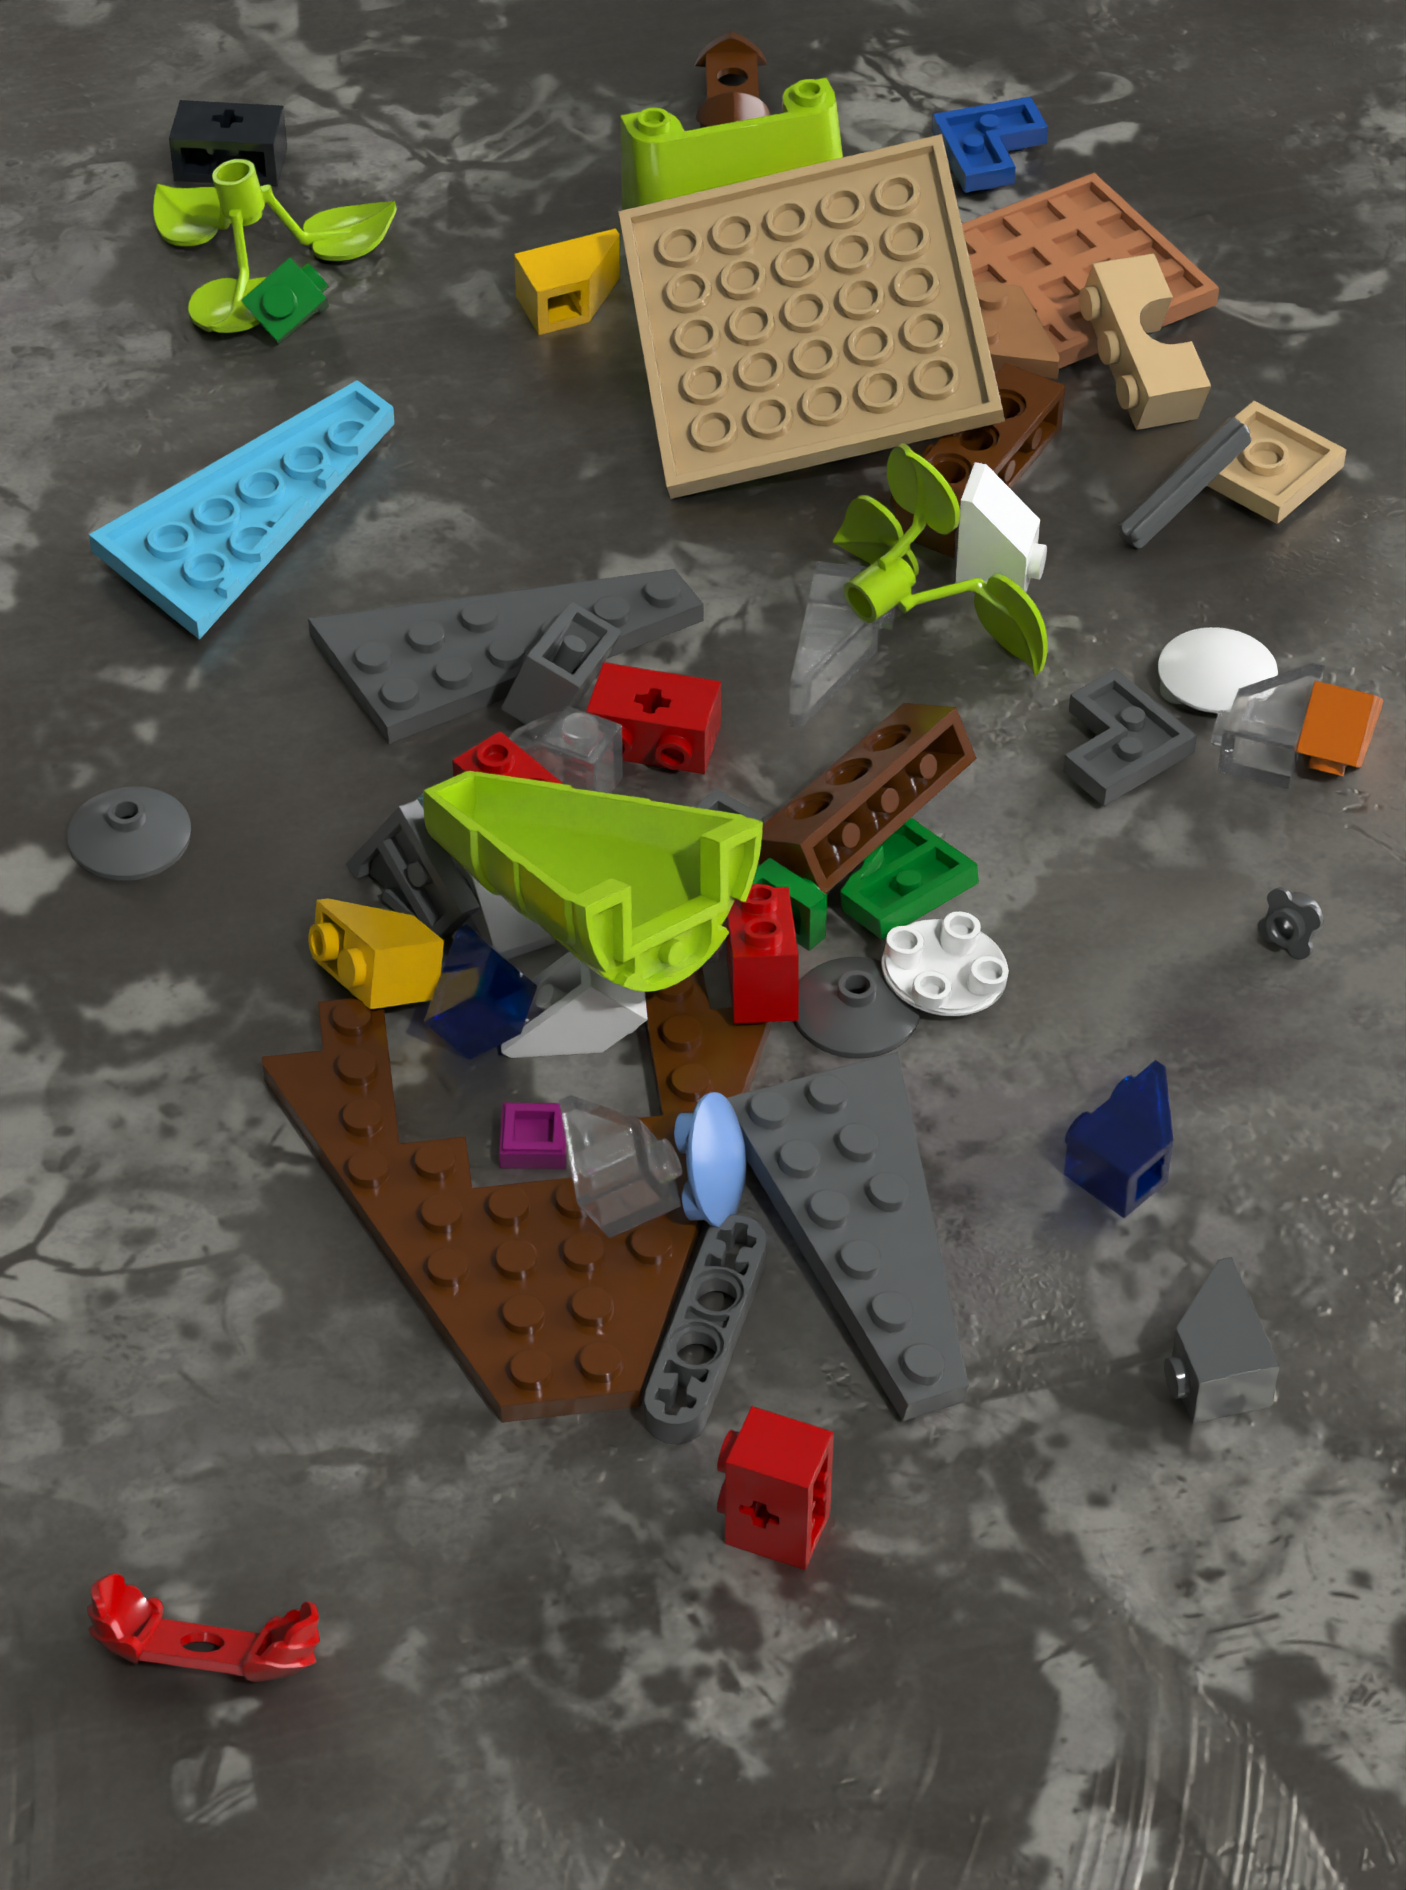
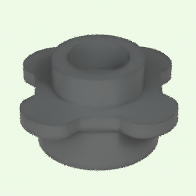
M1283 887L1273 889L1267 895L1269 908L1266 917L1259 920L1257 924L1258 932L1266 942H1274L1279 946L1286 947L1290 955L1295 959H1305L1314 950L1311 940L1322 930L1324 922L1322 910L1318 903L1305 893H1290L1289 890Z

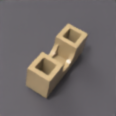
M1154 253L1093 263L1085 287L1081 288L1079 293L1081 313L1085 320L1091 321L1098 338L1097 346L1100 359L1105 365H1109L1116 381L1118 402L1123 409L1128 410L1136 430L1198 419L1211 388L1209 379L1192 341L1165 344L1152 339L1146 334L1160 331L1173 298Z

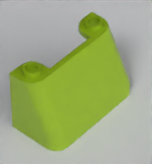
M827 78L816 80L804 79L791 85L784 91L782 96L784 113L684 131L681 122L676 116L661 108H647L641 112L620 115L622 210L843 158L836 97Z

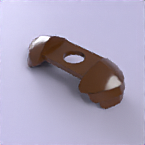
M730 31L718 36L701 50L694 66L706 67L707 100L700 105L696 114V120L700 123V128L770 115L766 104L759 99L758 66L768 65L766 58L756 45L742 35ZM727 74H737L746 78L747 81L738 86H727L720 83L718 79Z

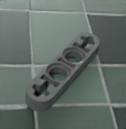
M729 1215L720 1227L710 1226L647 1385L644 1398V1421L648 1432L655 1439L666 1444L679 1445L691 1442L700 1436L706 1427L765 1269L767 1235L764 1227L759 1222L746 1215ZM735 1243L746 1245L747 1247H742L737 1254L734 1270L727 1268L726 1251H731ZM723 1291L730 1294L735 1299V1302L726 1310L710 1311L703 1308L698 1303V1300L707 1292ZM691 1344H703L715 1352L713 1359L700 1365L686 1363L677 1354L682 1348ZM678 1385L687 1388V1407H681L677 1415L666 1414L665 1410H670L675 1403L678 1395Z

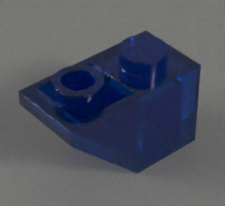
M465 924L457 930L423 1023L471 1060L521 1034L537 985L511 960L468 924Z
M1155 1060L1136 1077L1129 1075L1122 1079L1113 1090L1110 1098L1094 1112L1086 1111L1080 1114L1073 1121L1065 1136L1067 1149L1064 1175L1124 1219L1168 1182L1174 1138L1166 1067Z

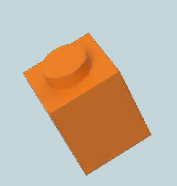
M1314 681L1296 752L1311 756L1308 768L1344 776L1346 765L1361 768L1384 699L1373 694Z

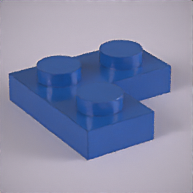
M1025 97L932 114L931 131L934 136L942 134L948 163L966 193L1015 184L1016 166L1007 151H1019L1026 147L1047 144L1048 126L1033 99Z

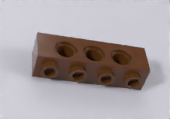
M1005 363L995 375L1005 422L945 435L936 444H929L921 457L933 465L945 478L957 498L959 507L975 462L986 464L1010 489L1013 488L1062 429L1065 385ZM891 494L890 506L895 509L894 516L900 523L904 535L913 523L914 514L903 509ZM926 523L923 531L913 542L954 558L958 551L959 524L949 534L943 535L934 531Z
M903 703L763 825L759 864L761 865L768 858H771L797 876L811 880L826 894L977 759L957 708Z

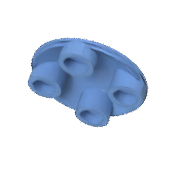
M710 1092L698 1101L692 1113H680L677 1116L674 1137L679 1152L686 1154L688 1181L685 1183L682 1193V1204L686 1217L690 1221L705 1220L713 1227H720L729 1215H736L739 1209L746 1178V1151L742 1131L732 1105L721 1093Z

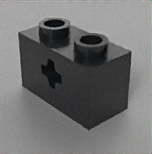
M180 100L169 136L174 181L214 183L212 174L219 165L234 159H245L254 164L260 186L271 185L278 187L287 152L284 106Z

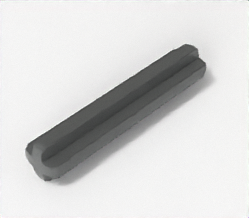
M1234 417L1226 419L1118 523L1119 535L1122 540L1134 549L1144 547L1251 443L1252 439L1248 427Z

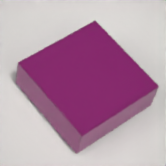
M502 1102L499 1148L500 1168L566 1169L569 1124L568 1103Z

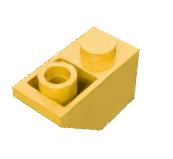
M616 228L514 254L516 298L538 335L589 323L620 279V234Z
M329 898L316 900L315 924L310 927L308 935L312 958L355 997L361 1000L364 1005L369 1009L439 999L444 940L414 915Z

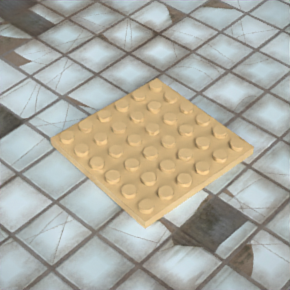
M942 134L618 211L666 487L671 499L889 449L901 443L910 444L1005 422Z

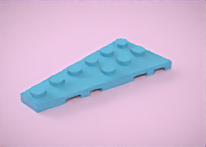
M356 380L89 534L91 552L200 640L395 424L393 406Z

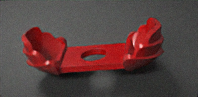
M109 1573L91 1585L92 1603L87 1606V1613L93 1624L88 1628L90 1635L109 1652L136 1665L140 1661L245 1676L247 1680L257 1683L292 1676L316 1663L313 1650L320 1642L319 1630L317 1629L319 1614L315 1603L305 1601L300 1609H293L287 1612L283 1618L279 1616L272 1617L260 1633L162 1619L164 1609L162 1602L156 1597L145 1599L138 1587L134 1584H125L124 1577L117 1573ZM192 1642H208L221 1648L211 1652H195L183 1646Z

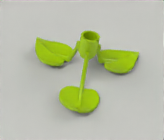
M234 159L219 165L212 174L215 187L175 188L157 184L153 203L154 220L158 232L166 242L175 246H196L206 243L216 235L218 229L226 230L229 228L230 223H232L239 268L238 279L220 278L204 284L193 293L188 305L190 318L196 326L207 332L216 331L218 333L244 331L260 324L241 302V299L266 278L249 279L250 273L243 226L254 224L262 217L265 203H267L301 245L308 246L313 244L315 256L327 261L351 260L371 252L383 240L397 210L395 200L332 208L319 212L307 219L303 224L302 230L274 197L271 185L260 187L254 164L245 159Z
M905 443L899 444L889 455L887 479L895 501L903 509L914 514L913 523L903 535L902 527L895 516L874 498L860 495L851 501L844 521L833 539V544L871 563V565L844 584L843 592L848 605L860 619L873 623L896 605L902 612L906 613L919 604L968 591L975 592L974 606L984 628L1000 645L1024 661L1031 668L1034 677L1042 672L1047 658L1048 640L1046 628L1033 600L1011 579L1002 574L995 573L988 579L987 584L980 578H973L911 594V587L916 583L915 577L919 573V566L915 555L910 549V544L923 531L926 523L937 533L949 534L958 527L960 507L953 490L940 472L923 457L914 453Z

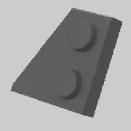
M418 800L399 806L346 863L349 871L355 877L360 878L370 874L383 885L386 890L383 892L382 900L396 912L414 915L442 939L452 936L480 908L478 901L472 893L469 882L461 874L451 855L427 832L424 809Z

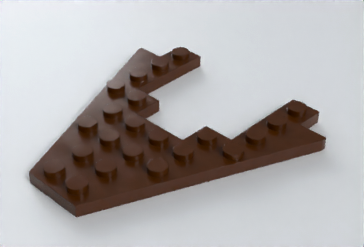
M702 966L689 977L673 986L657 991L645 992L648 1019L645 1021V1028L660 1116L598 1122V1142L604 1174L472 1188L466 1136L399 1144L384 1007L369 1009L358 998L318 1001L323 1050L262 1057L266 1084L501 1423L641 1406L704 1220L690 1221L683 1209L682 1193L684 1185L688 1181L686 1154H681L675 1143L674 1129L677 1116L680 1113H692L698 1101L707 1093L718 1092L727 1098L749 1092L771 1029V1022L734 1024L732 1007L710 1009Z

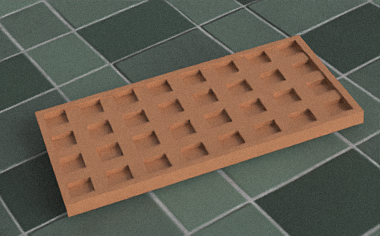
M1095 172L962 223L974 281H995L1023 288L1060 356L1059 369L1099 353L1097 346L1098 338L1090 320L1084 319L1079 305V293L1081 288L1085 287L1093 263L1154 253L1173 296L1162 327L1213 307L1218 302L1219 287Z

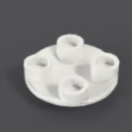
M1200 628L1180 634L1164 647L1158 661V674L1161 680L1160 693L1165 700L1174 704L1184 703L1197 710L1216 713L1220 719L1232 723L1241 722L1250 716L1251 708L1264 701L1274 690L1278 676L1276 661L1262 643L1247 634L1226 628Z
M960 911L952 912L944 919L922 920L906 926L892 928L887 934L881 958L884 978L897 996L917 1009L943 1016L969 1015L991 1006L1004 992L1009 970L1001 949L991 938L980 931L981 924L979 920L969 913Z

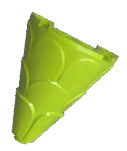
M466 771L423 790L424 820L427 832L490 893L501 895L517 912L538 924L598 975L634 991L650 992L666 989L697 971L715 953L730 933L722 924L735 899L746 902L757 870L763 822L741 814L656 802L648 798L575 789L567 784Z

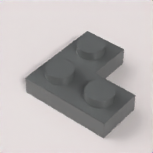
M1116 668L1070 694L1069 712L1097 736L1065 754L1063 772L1103 806L1195 753L1197 735Z

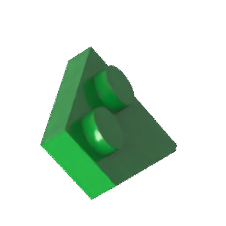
M910 818L863 860V866L859 871L850 876L840 891L842 911L883 940L892 928L912 923L979 883L978 864L919 822Z

